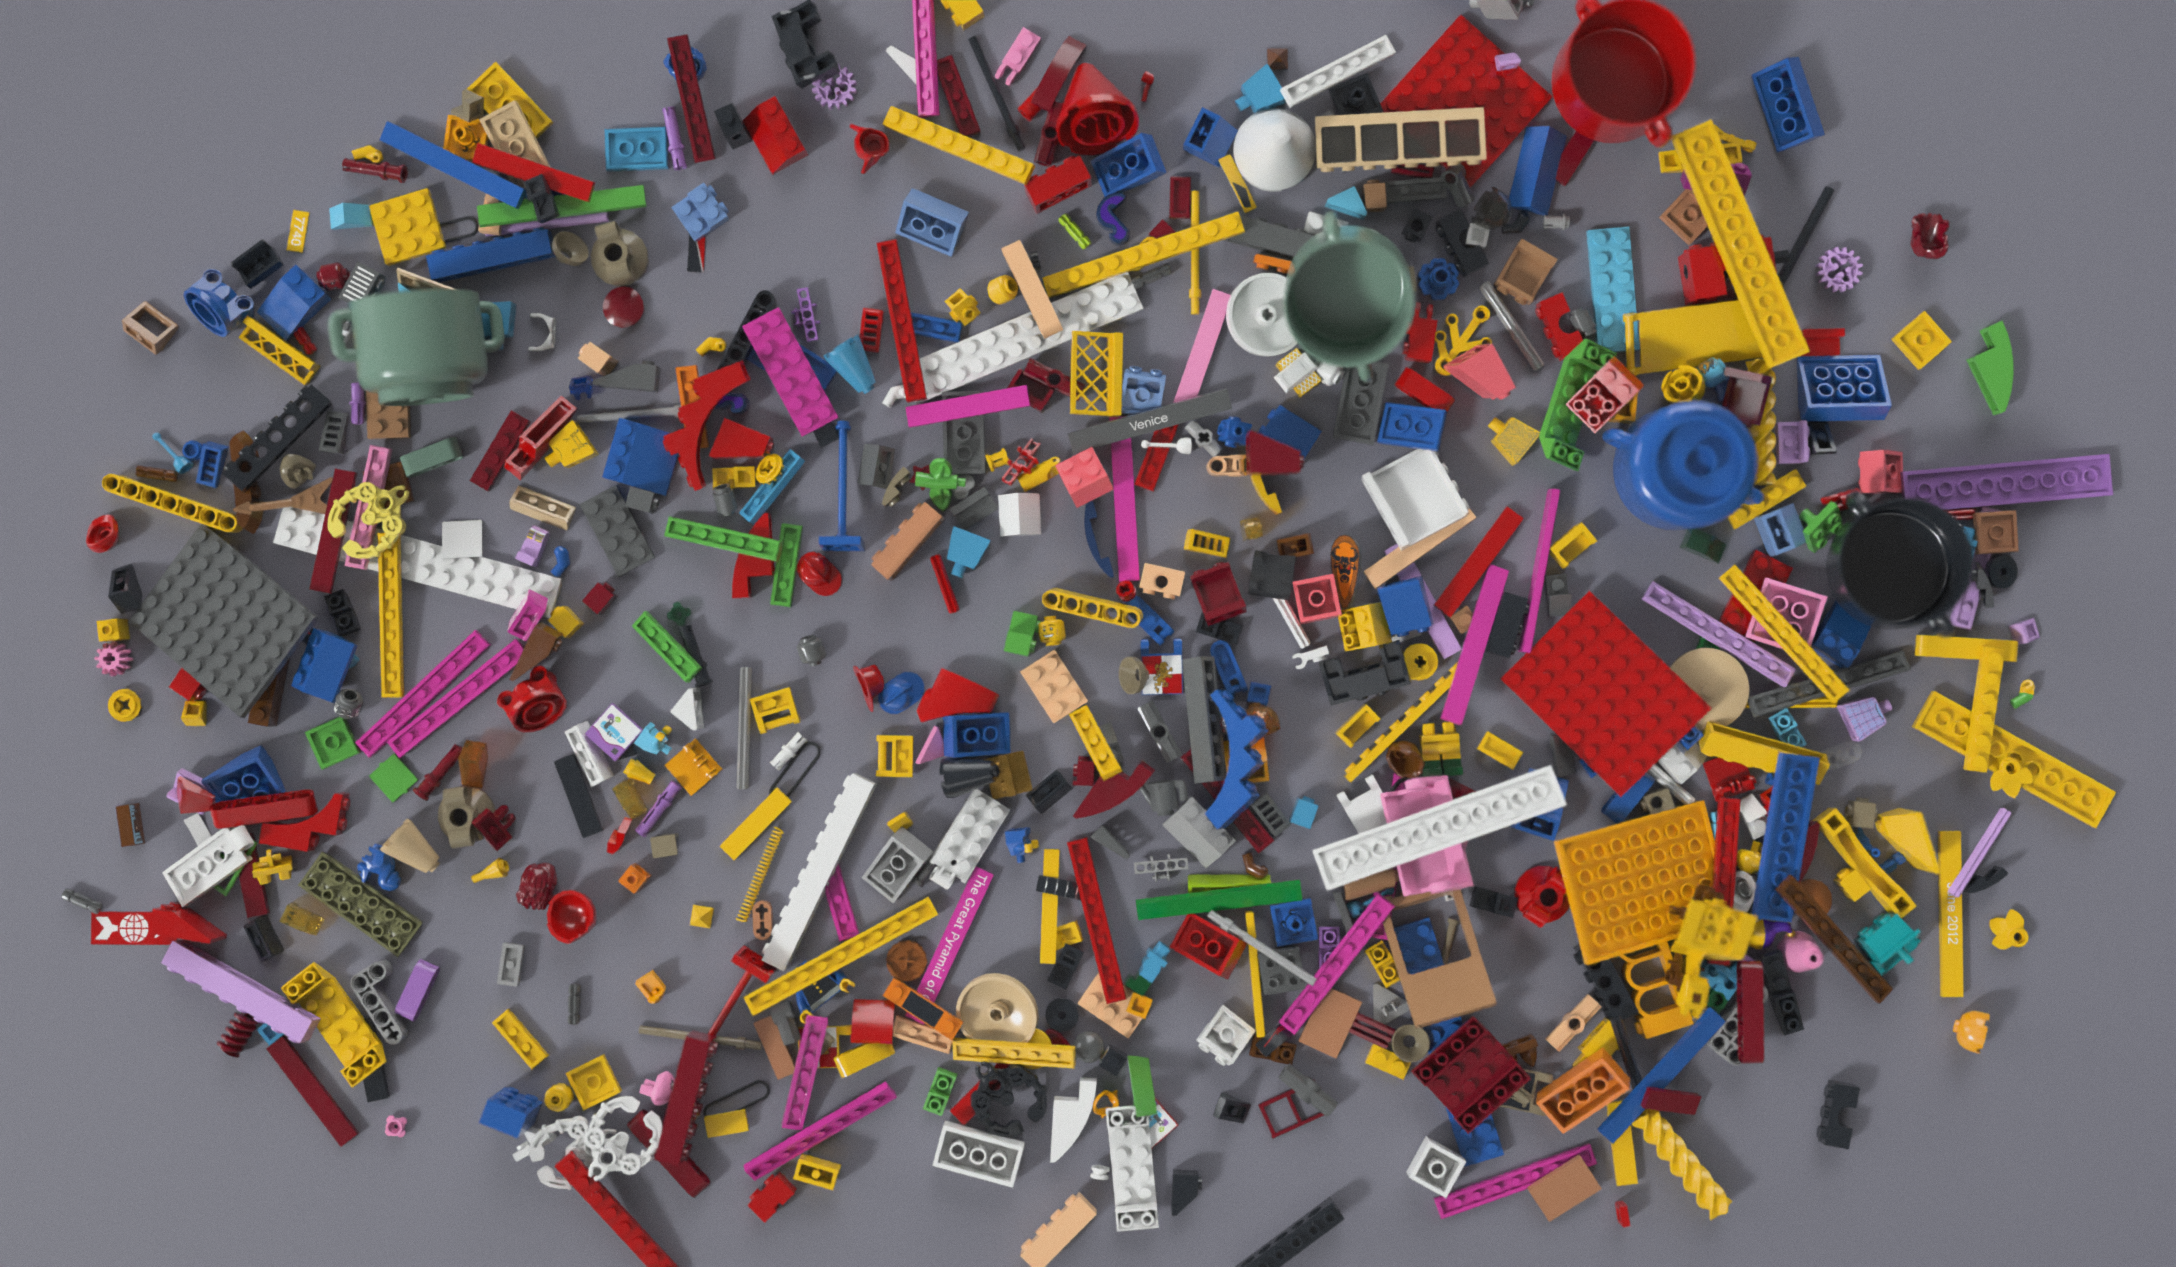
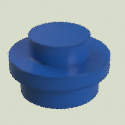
M188 441L183 446V455L190 461H197L201 457L203 445L198 441Z

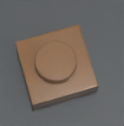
M1467 605L1450 617L1460 634L1468 630L1473 615Z

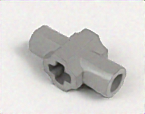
M1192 420L1185 427V430L1195 439V444L1199 448L1203 447L1212 457H1215L1223 449L1212 438L1213 433L1209 429L1204 430L1195 420ZM1201 434L1202 436H1204L1205 434H1207V440L1209 442H1199V435Z

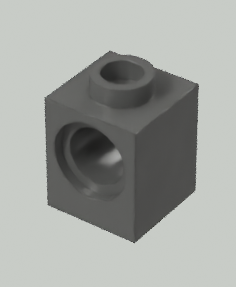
M630 486L625 507L653 514L654 510L658 509L660 499L656 493Z

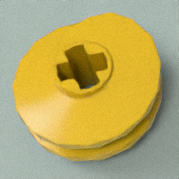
M1416 643L1408 646L1403 651L1412 680H1425L1434 674L1437 669L1438 658L1433 648L1426 644ZM1418 656H1420V660H1424L1420 668H1418V664L1414 663Z

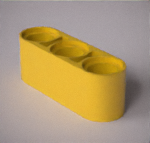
M863 1043L837 1055L833 1059L841 1078L893 1055L895 1050L892 1044Z

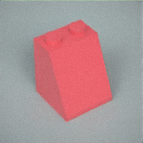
M1493 344L1476 345L1443 366L1446 371L1482 398H1491L1492 400L1499 398L1501 400L1511 394L1510 391L1516 388Z

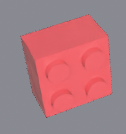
M1092 447L1055 465L1076 508L1113 490L1108 475Z
M1333 574L1292 582L1301 624L1342 616Z

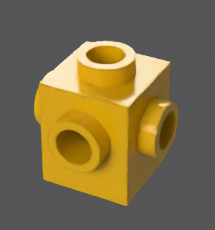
M961 288L944 301L951 309L949 314L957 323L960 320L965 326L981 313L976 307L979 304L972 295L968 296Z

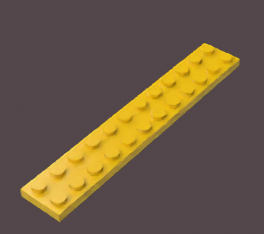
M1712 120L1673 135L1671 139L1768 369L1810 352Z

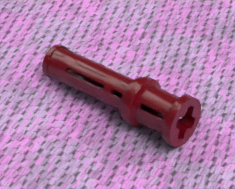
M345 158L342 162V166H345L342 168L344 172L380 176L385 181L392 179L405 183L408 176V169L404 164L400 166L390 165L389 162L377 164Z
M455 743L431 773L425 774V779L418 787H414L413 792L423 800L428 801L430 794L436 787L439 788L441 786L443 777L466 751Z

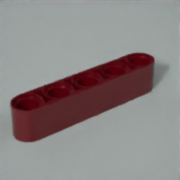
M1761 961L1737 962L1738 1058L1741 1064L1764 1062L1763 966Z
M642 1109L627 1123V1126L648 1149L652 1144L649 1141L653 1136V1131L645 1125L643 1120L644 1116L649 1112ZM688 1156L686 1161H683L679 1166L659 1161L693 1198H696L711 1184L707 1175Z

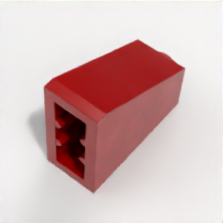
M724 418L709 456L714 459L765 458L773 450V438Z

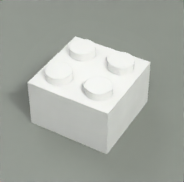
M1426 1136L1406 1173L1412 1180L1446 1198L1466 1160L1460 1154Z

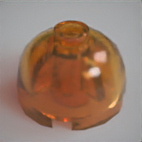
M1258 702L1250 704L1249 709L1245 710L1247 713L1246 717L1248 715H1256L1264 720L1265 727L1268 730L1265 736L1281 729L1279 717L1271 707L1261 706V703Z

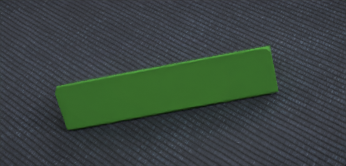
M1127 1056L1136 1117L1157 1114L1149 1058Z

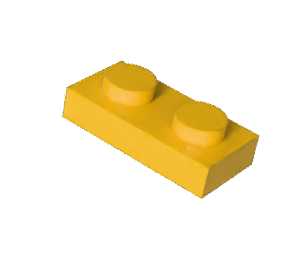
M1372 1044L1365 1060L1366 1064L1404 1080L1411 1062L1398 1058L1393 1051L1384 1049L1376 1044Z

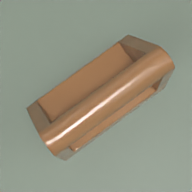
M146 301L122 319L123 331L155 355L163 350L179 328L176 323ZM145 311L167 327L158 337L138 323Z

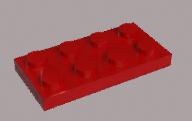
M1754 550L1743 573L1761 591L1765 578L1786 584L1793 568L1758 550ZM1731 594L1718 621L1745 637L1752 615Z

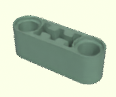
M452 437L400 457L407 478H411L463 458V454L457 438Z

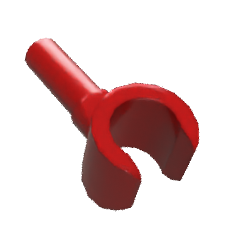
M1145 71L1141 78V81L1146 84L1141 99L1142 102H1146L1149 89L1155 80L1153 74Z

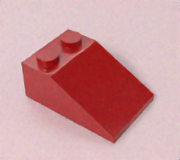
M180 902L161 904V907L152 909L148 934L208 944L226 939L227 937L226 933L193 909L182 907Z
M1187 914L1170 948L1228 980L1248 943L1196 914Z

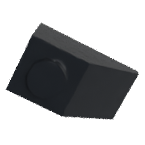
M132 564L114 569L111 573L108 598L121 614L141 608L142 591Z
M1173 1169L1172 1216L1180 1213L1198 1196V1190H1202V1177H1198L1197 1170Z

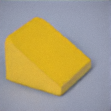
M185 701L181 720L186 726H206V701Z
M904 811L888 821L887 825L895 833L901 826L905 829L911 827L913 822L907 812Z

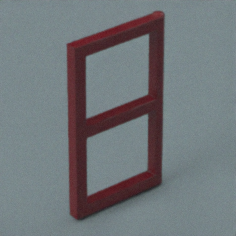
M1293 1089L1258 1104L1273 1139L1324 1116V1114L1320 1112L1301 1120L1290 1096L1295 1093ZM1286 1097L1298 1123L1275 1133L1264 1107Z

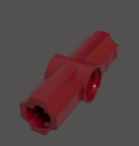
M1055 102L1047 114L1034 158L1035 163L1045 167H1051L1059 142L1057 134L1054 138H1048L1045 135L1049 130L1056 132V122L1063 103Z
M1032 358L1029 359L1023 375L1045 385L1049 389L1056 390L1070 397L1071 377ZM1052 374L1057 375L1060 380L1059 384L1052 385L1049 382V376ZM1076 380L1077 387L1082 391L1086 385Z

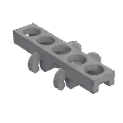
M1167 854L1168 859L1153 861V856H1150V861L1134 862L1135 874L1154 872L1155 876H1152V879H1155V882H1157V879L1164 878L1170 881L1172 874H1169V871L1188 869L1187 857L1171 859L1170 854ZM1185 861L1186 865L1179 867L1178 862ZM1159 862H1163L1165 864V868L1163 870L1157 868V864ZM1171 862H1175V867H1171ZM1151 864V869L1148 870L1147 865ZM1137 865H1144L1145 869L1137 870ZM1167 871V874L1157 875V872Z

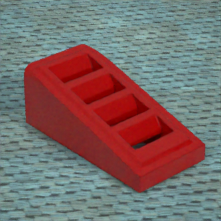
M863 308L860 339L864 350L867 352L879 353L885 314L883 310ZM868 315L877 316L878 320H872L867 318ZM866 325H877V329L866 327ZM865 332L875 333L876 337L865 336ZM864 340L875 342V346L864 344Z

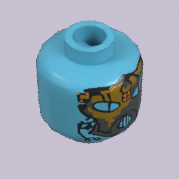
M1711 357L1697 366V370L1704 378L1705 385L1708 388H1713L1726 380L1724 375L1726 366L1720 358Z

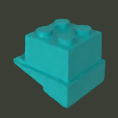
M1881 913L1873 919L1874 923L1869 928L1865 926L1857 932L1858 937L1854 940L1881 976L1886 974L1902 959L1907 964L1913 962L1914 958L1910 953L1921 942L1919 939L1921 931L1919 929L1913 931L1897 914Z

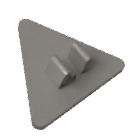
M1377 983L1373 984L1374 1020L1387 1024L1409 1011L1405 999Z

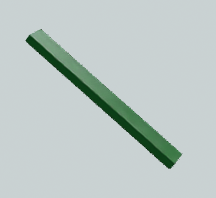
M1300 880L1136 899L1138 920L1210 912L1211 910L1220 911L1302 901Z

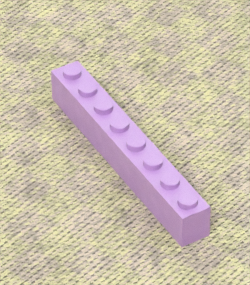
M183 939L172 941L161 962L167 966L169 971L180 973L185 976L184 979L186 981L202 986L201 989L203 991L218 995L219 1000L237 1006L236 1009L242 1013L251 1014L254 1016L253 1019L255 1021L270 1025L271 1030L289 1036L288 1039L294 1043L299 1044L309 1041L321 1019L302 1007L292 1004L283 996Z

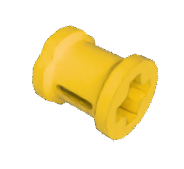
M1005 448L992 455H985L991 472L1003 465L1009 466L1007 463L1009 459Z

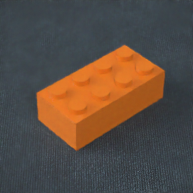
M1602 1047L1552 1083L1539 1090L1536 1103L1564 1134L1630 1090V1078Z

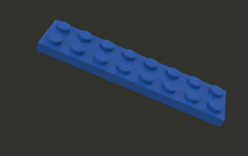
M1778 753L1751 915L1757 916V919L1792 923L1794 910L1775 889L1788 875H1792L1799 882L1819 764L1818 757Z

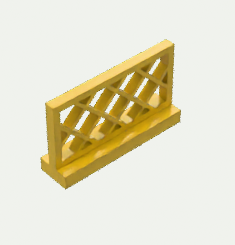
M1072 331L1070 414L1107 417L1121 416L1123 333ZM1077 336H1084L1089 341V344L1083 350L1077 344ZM1100 337L1107 338V347L1103 351L1095 343ZM1091 345L1099 353L1093 361L1085 353ZM1081 355L1089 363L1083 370L1077 365V359ZM1101 356L1107 362V367L1103 371L1095 364ZM1091 366L1099 374L1093 381L1084 373ZM1080 376L1089 384L1082 391L1076 385V380ZM1100 377L1106 382V388L1102 392L1094 385ZM1090 387L1098 394L1092 402L1084 394ZM1080 396L1088 404L1084 410H1076V400ZM1100 397L1106 403V411H1099L1093 405Z

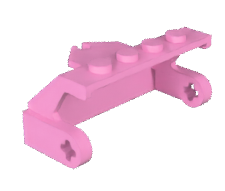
M1447 775L1411 779L1405 781L1406 789L1380 794L1387 824L1453 800ZM1468 841L1398 865L1397 869L1403 895L1409 896L1431 892V894L1474 886L1465 852Z

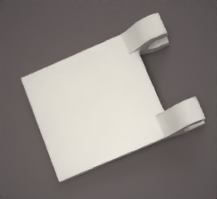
M1373 775L1365 778L1370 790L1349 801L1344 791L1336 795L1358 834L1387 824L1380 796L1383 792Z

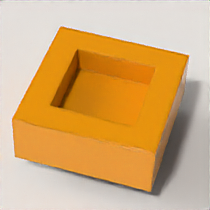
M1133 991L1126 1012L1146 1019L1153 998L1145 995L1142 997Z

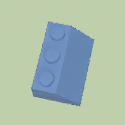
M912 188L904 199L895 233L952 257L965 228L969 212Z

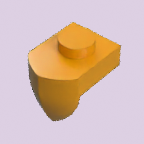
M654 970L640 977L635 982V985L650 1004H656L662 1000L666 991V985Z

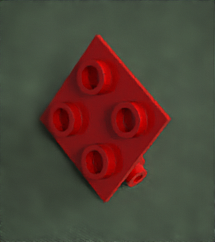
M1720 757L1702 763L1716 802H1718V797L1729 798L1755 789V777L1751 776L1748 767L1741 763L1728 762Z

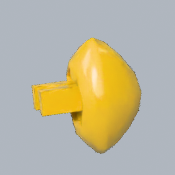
M1753 841L1750 851L1746 849L1737 851L1736 865L1740 871H1744L1749 875L1758 874L1763 848L1762 843Z

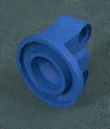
M216 269L206 270L203 273V277L186 289L183 294L186 304L195 317L207 329L221 337H226L240 326L246 316L253 318L255 314L252 298L246 295L238 296L233 289L223 283L222 274Z

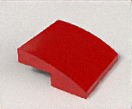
M854 999L851 1043L892 1044L895 1003L890 1000Z

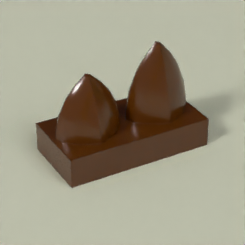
M1532 1034L1502 1044L1516 1061L1517 1054L1519 1053L1528 1065L1535 1066L1538 1043Z

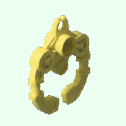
M363 482L358 487L345 491V495L339 500L335 499L333 501L334 505L328 517V530L334 538H339L346 533V527L340 518L342 513L346 511L344 506L350 501L355 503L359 499L364 503H368V507L361 517L363 523L372 526L383 522L382 528L386 534L380 538L382 542L376 547L371 545L369 548L363 549L358 542L349 540L342 547L348 556L358 559L380 558L382 556L381 553L387 548L391 549L398 537L405 532L406 524L401 518V505L408 499L410 492L406 490L402 498L397 497L398 490H405L406 487L404 485L396 486L388 491L379 489L371 482ZM390 500V506L385 509V502Z

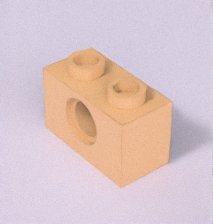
M1145 563L1139 588L1143 589L1142 593L1155 595V592L1163 593L1164 598L1175 600V596L1180 597L1185 572ZM1164 576L1168 581L1167 586L1164 588L1158 587L1156 585L1157 577Z

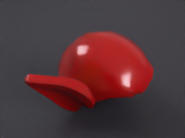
M850 124L849 127L858 133L854 139V149L857 156L864 160L861 173L865 174L881 157L888 153L890 148L889 140L882 131Z

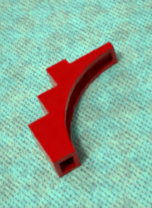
M743 360L693 379V390L701 399L679 407L678 418L682 424H685V427L663 436L665 450L670 452L671 455L679 453V463L682 468L686 469L688 474L686 476L687 482L690 487H693L694 491L706 486L701 469L700 449L707 420L724 396L737 386L751 380Z

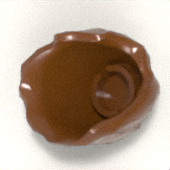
M1403 740L1392 742L1389 745L1386 760L1389 767L1399 777L1417 778L1423 773L1425 763L1419 749L1413 742Z

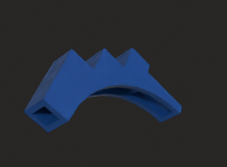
M1215 690L1210 696L1220 709L1226 723L1229 736L1230 759L1223 788L1215 802L1205 812V815L1217 829H1225L1260 796L1256 791V786L1247 779L1264 764L1260 759V753L1251 747L1268 730L1261 717L1256 715H1248L1246 717V711L1241 706L1235 704L1233 701L1234 697L1227 690Z

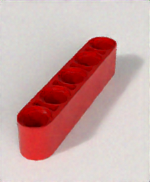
M310 789L221 801L209 807L214 827L218 829L306 817L318 811L314 791Z

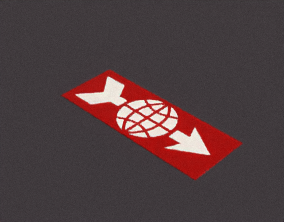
M91 912V945H171L172 941L177 940V938L148 934L152 912H99L98 914Z

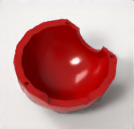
M575 890L562 891L556 894L549 902L547 911L548 924L546 925L550 933L558 941L566 944L573 943L584 937L596 925L595 906L592 900L584 893Z

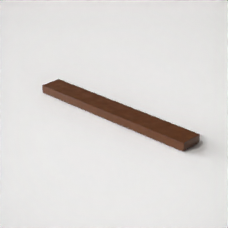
M1788 875L1775 890L1876 1003L1881 1004L1893 988L1792 875Z

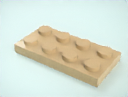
M514 100L479 119L493 148L550 167L518 101ZM508 175L512 183L525 189L524 180Z

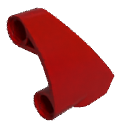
M941 668L932 688L927 689L916 712L922 723L951 715L976 712L989 713L993 711L1000 695L969 679Z

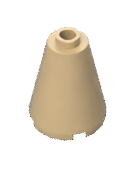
M409 818L403 822L401 827L394 831L383 844L384 846L380 848L383 853L424 873L428 871L432 873L440 864L438 862L440 858Z

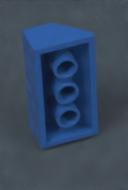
M1799 57L1786 58L1751 75L1777 153L1806 144L1825 135Z

